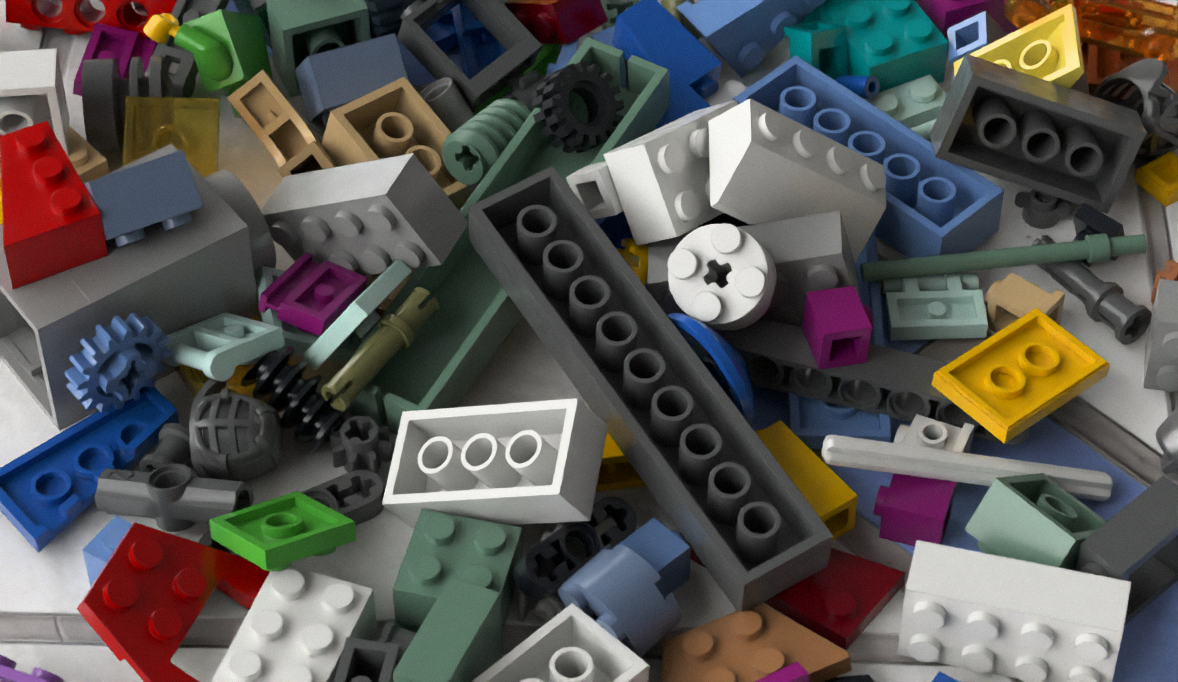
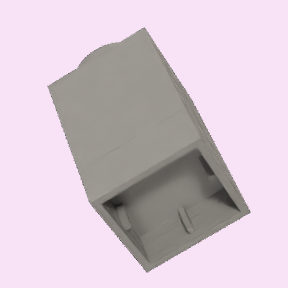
M169 144L104 176L177 152L178 150L173 144ZM188 162L203 207L190 211L193 221L168 230H164L160 221L143 227L146 235L145 238L117 247L115 238L106 240L108 256L16 289L12 288L3 247V224L0 225V358L59 431L99 411L96 407L91 411L87 410L66 386L70 381L65 376V371L75 366L69 360L70 355L80 353L84 349L80 341L83 338L92 340L96 336L95 328L99 324L103 327L111 325L113 317L117 315L125 322L132 312H136L140 318H143L145 315L149 316L167 336L224 312L260 321L255 276L261 266L276 267V252L270 230L260 208L244 184L234 174L221 169L203 178ZM164 364L166 366L165 371L156 373L152 379L155 382L186 365L181 364L180 366L173 367Z

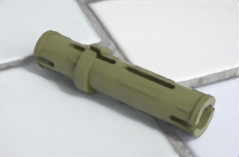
M415 287L410 296L393 314L388 313L384 315L377 324L378 330L344 367L321 388V394L326 401L333 394L336 395L343 389L330 404L332 407L345 411L349 404L400 349H407L414 342L415 332L440 308L435 297L427 304L424 303L418 308L430 294L428 290L422 287Z

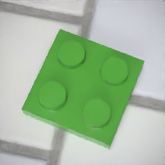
M299 491L209 519L211 539L266 571L285 570L294 561L309 556L329 555L336 551V547L356 541L354 520Z

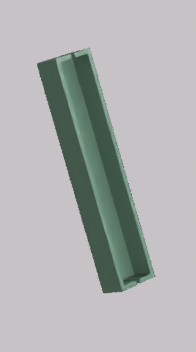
M587 37L566 66L579 62H587L588 67L596 64L601 67L599 76L608 72L613 77L608 85L610 88L618 85L621 93L614 95L615 100H624V109L616 112L624 116L620 124L616 126L615 131L607 142L581 153H576V151L567 153L563 152V145L555 148L549 144L554 137L552 134L546 137L542 136L539 130L546 126L543 121L536 123L533 115L541 112L540 108L535 107L460 209L461 214L469 222L468 207L551 166L556 168L568 184L567 176L585 166L605 161L603 154L653 131L671 105L669 69L631 55L627 61L629 90H626L624 51ZM570 91L568 102L573 116L580 123L587 124L588 109L584 100L576 92ZM469 224L444 263L438 266L417 268L379 319L380 321L388 313L393 314L410 296L415 287H422L430 292L418 308L424 303L427 304L433 297L437 299L440 307L415 332L414 342L407 349H400L350 403L349 413L355 416H371V419L377 423L378 427L383 426L388 421L390 432L397 435L402 412L458 407L521 318L522 313L470 243ZM377 322L376 325L373 327V329L370 331V333L367 335V337H366L365 340L362 342V344L359 346V348L356 350V352L353 354V356H354V355L358 352V350L368 341V339L378 330V325H377L378 322Z

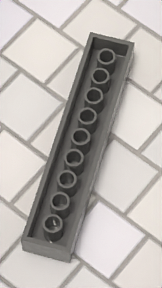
M551 166L468 207L470 243L591 410L608 425L607 432L736 610L738 612L750 610L827 567L833 534L556 168Z

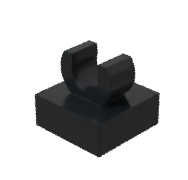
M1085 202L1073 215L1076 237L1073 241L1085 240L1086 235L1106 233L1108 238L1124 236L1121 223ZM1111 256L1110 258L1116 261L1119 256ZM1087 259L1078 260L1080 263L1084 264L1087 267H1090L1092 264H1094H1089L1087 262Z

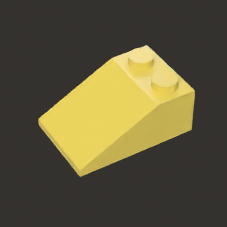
M1071 3L969 55L1071 88L1084 73L1076 8ZM963 58L953 62L955 76Z

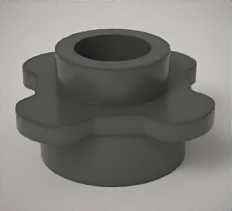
M1033 189L1031 192H1019L1015 197L1016 206L1023 208L1022 217L1024 221L1034 228H1051L1058 223L1059 217H1065L1070 213V204L1067 201Z

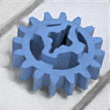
M132 312L125 322L119 315L114 316L111 325L103 327L99 324L96 326V336L92 340L83 338L80 341L84 347L80 353L70 355L69 360L75 366L65 371V376L70 381L66 386L87 410L91 411L96 407L100 413H105L112 403L118 410L122 409L125 401L132 398L137 401L140 398L139 390L142 387H153L155 385L152 377L156 373L165 371L166 366L160 360L171 354V351L166 346L170 340L147 315L140 318L136 312Z

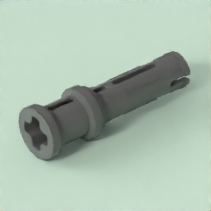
M1043 235L1041 240L1037 238L1031 246L1056 242L1048 235ZM1078 260L1036 264L1072 295L1085 304L1087 315L1096 322L1102 321L1115 331V338L1120 343L1128 345L1135 342L1145 333L1150 325L1152 313L1144 305L1136 306L1124 296L1123 289L1117 283L1102 281Z

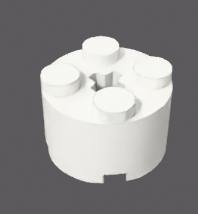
M710 224L693 230L679 242L675 250L670 254L667 263L669 288L677 305L687 315L700 320L711 328L732 331L745 328L759 320L771 304L777 280L774 262L768 251L746 231L732 224ZM722 268L730 272L726 275L729 284L723 288L714 282L718 279L717 272Z

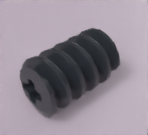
M292 346L279 352L274 350L253 365L244 375L241 385L248 387L257 383L253 390V397L260 401L271 397L267 405L273 406L278 413L285 411L281 418V426L289 429L299 425L294 435V439L298 443L313 439L308 449V453L313 455L330 441L331 432H338L341 429L351 405L349 404L345 411L333 408L330 404L335 395L333 394L326 401L322 394L316 391L323 377L317 374L305 380L302 376L309 363L306 360L293 366L288 363L295 351Z

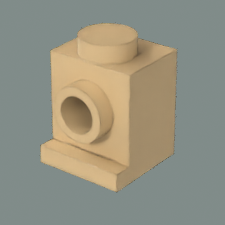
M1011 272L1003 281H995L986 294L985 305L988 306L986 314L988 329L997 333L1035 308L1041 310L1060 325L1065 293L1057 289L1053 294H1050L1036 284L1030 283Z

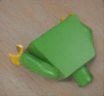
M220 9L183 23L180 27L178 26L179 21L174 15L163 13L153 15L143 29L150 39L159 44H165L169 37L173 36L176 45L191 52L204 87L209 94L230 96L261 70H265L273 80L260 16ZM231 104L235 118H242Z

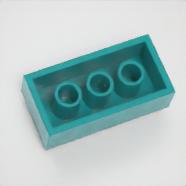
M826 0L800 22L806 23L821 20L846 26L847 75L876 77L880 83L879 92L929 74L938 84L944 82L948 41L915 0Z

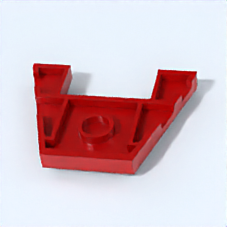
M134 522L80 602L77 610L121 662L125 659L144 682H199L172 664L171 659L212 592L217 588L249 610L270 571L261 569V567L243 557Z

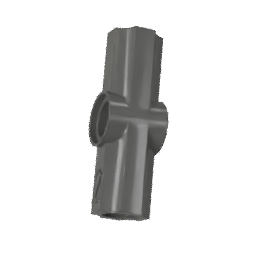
M183 464L160 466L151 473L105 468L97 478L98 485L94 496L98 511H105L107 514L155 518L157 527L167 532L187 530L197 523L210 524L209 519L250 507L254 501L251 485L244 484L241 481L193 477L191 469Z

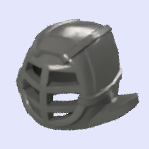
M1156 58L1139 60L1121 71L1105 77L1092 94L1094 97L1138 112L1147 132L1136 154L1142 157L1163 155L1178 149V95L1173 89L1163 83L1169 68L1165 62ZM1130 87H1132L1122 98L1121 96L1124 94V92L1128 90Z
M209 379L193 399L190 412V451L197 476L201 478L243 481L256 478L273 470V468L276 469L281 463L282 429L280 414L273 406L267 405L265 402L247 395L233 393L230 389H225L227 380L217 381Z

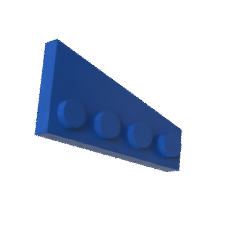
M154 386L142 387L139 390L140 398L137 401L133 398L125 401L122 409L118 410L112 403L105 413L97 411L0 468V511L38 553L95 501L94 496L98 485L97 478L105 468L129 470L160 441L158 438L159 432L165 424L180 423L178 410Z

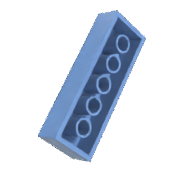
M796 55L733 98V101L737 100L738 105L751 98L884 165L887 207L875 227L876 236L908 258L971 252L999 230L1004 195L1002 188L972 169L936 158L931 142Z

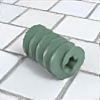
M508 98L497 99L456 131L448 135L443 143L442 158L450 174L459 182L469 186L479 183L530 116V110L516 100Z

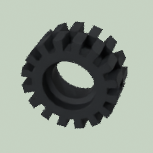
M587 62L572 63L549 74L542 79L544 82L537 86L535 92L540 96L533 99L532 107L540 108L541 112L533 115L534 120L536 121L535 123L544 122L546 127L539 130L543 137L551 134L554 136L549 143L553 147L557 148L563 145V152L567 153L587 151L607 142L615 131L616 126L624 118V116L616 113L624 109V100L616 101L614 96L621 93L618 85L610 88L608 83L613 77L608 72L599 76L600 66L593 64L588 67ZM570 91L576 92L584 100L588 109L587 124L580 123L573 116L568 102Z

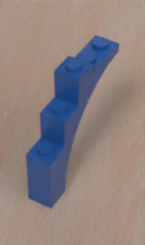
M641 0L617 15L612 44L617 49L624 51V58L628 61L631 55L669 69L671 105L656 125V129L696 110L711 107L704 99L718 91V81L722 68L721 61L657 0ZM624 211L617 215L609 216L599 225L616 249L624 250L625 247L621 246L623 239H634Z

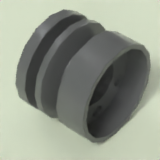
M163 55L150 56L149 76L146 77L141 57H132L128 78L121 77L116 58L88 59L83 61L82 102L87 142L99 153L122 152L125 132L133 131L138 151H146L148 149L149 130H153L157 150L171 144V133L175 124V100L173 83L167 72Z

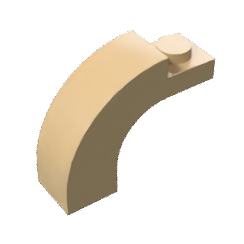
M261 70L227 97L270 152L279 166L277 171L282 178L289 175L339 167L322 147V141L305 118L290 103L265 70Z

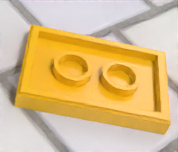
M1035 308L934 372L931 385L1005 444L1105 378L1108 374L1110 363L1041 310Z

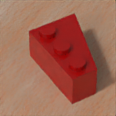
M44 121L0 136L3 247L12 288L16 289L108 256L101 214L49 123Z

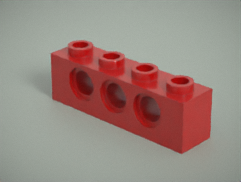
M5 0L6 22L20 24L22 28L27 30H40L46 27L61 28L64 33L71 35H82L92 32L96 22L137 32L138 37L150 40L143 31L145 25L153 15L171 14L177 0H100L105 7L104 11L94 8L89 0H61L62 6L55 5L50 0ZM131 2L143 5L148 15L137 13L133 9Z

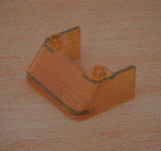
M1003 0L1005 17L1020 29L1072 3L1076 8L1080 42L1142 58H1156L1165 63L1178 57V2L1175 6L1155 0Z

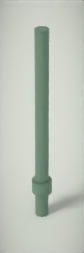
M1106 233L1086 235L1085 240L861 263L860 272L862 282L1082 259H1087L1089 264L1109 262L1111 256L1146 253L1147 243L1144 234L1108 238Z

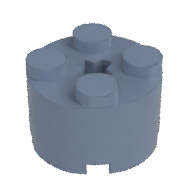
M611 544L607 545L565 581L558 590L565 608L571 603L575 604L640 658L677 626L681 620L680 608L672 592L664 598L655 586L661 579V576L643 557L621 544H618L612 550Z

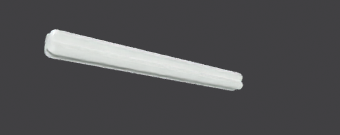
M832 434L825 437L821 453L822 459L828 465L991 486L994 479L998 477L1044 473L1075 498L1103 502L1110 498L1113 487L1112 477L1102 471Z

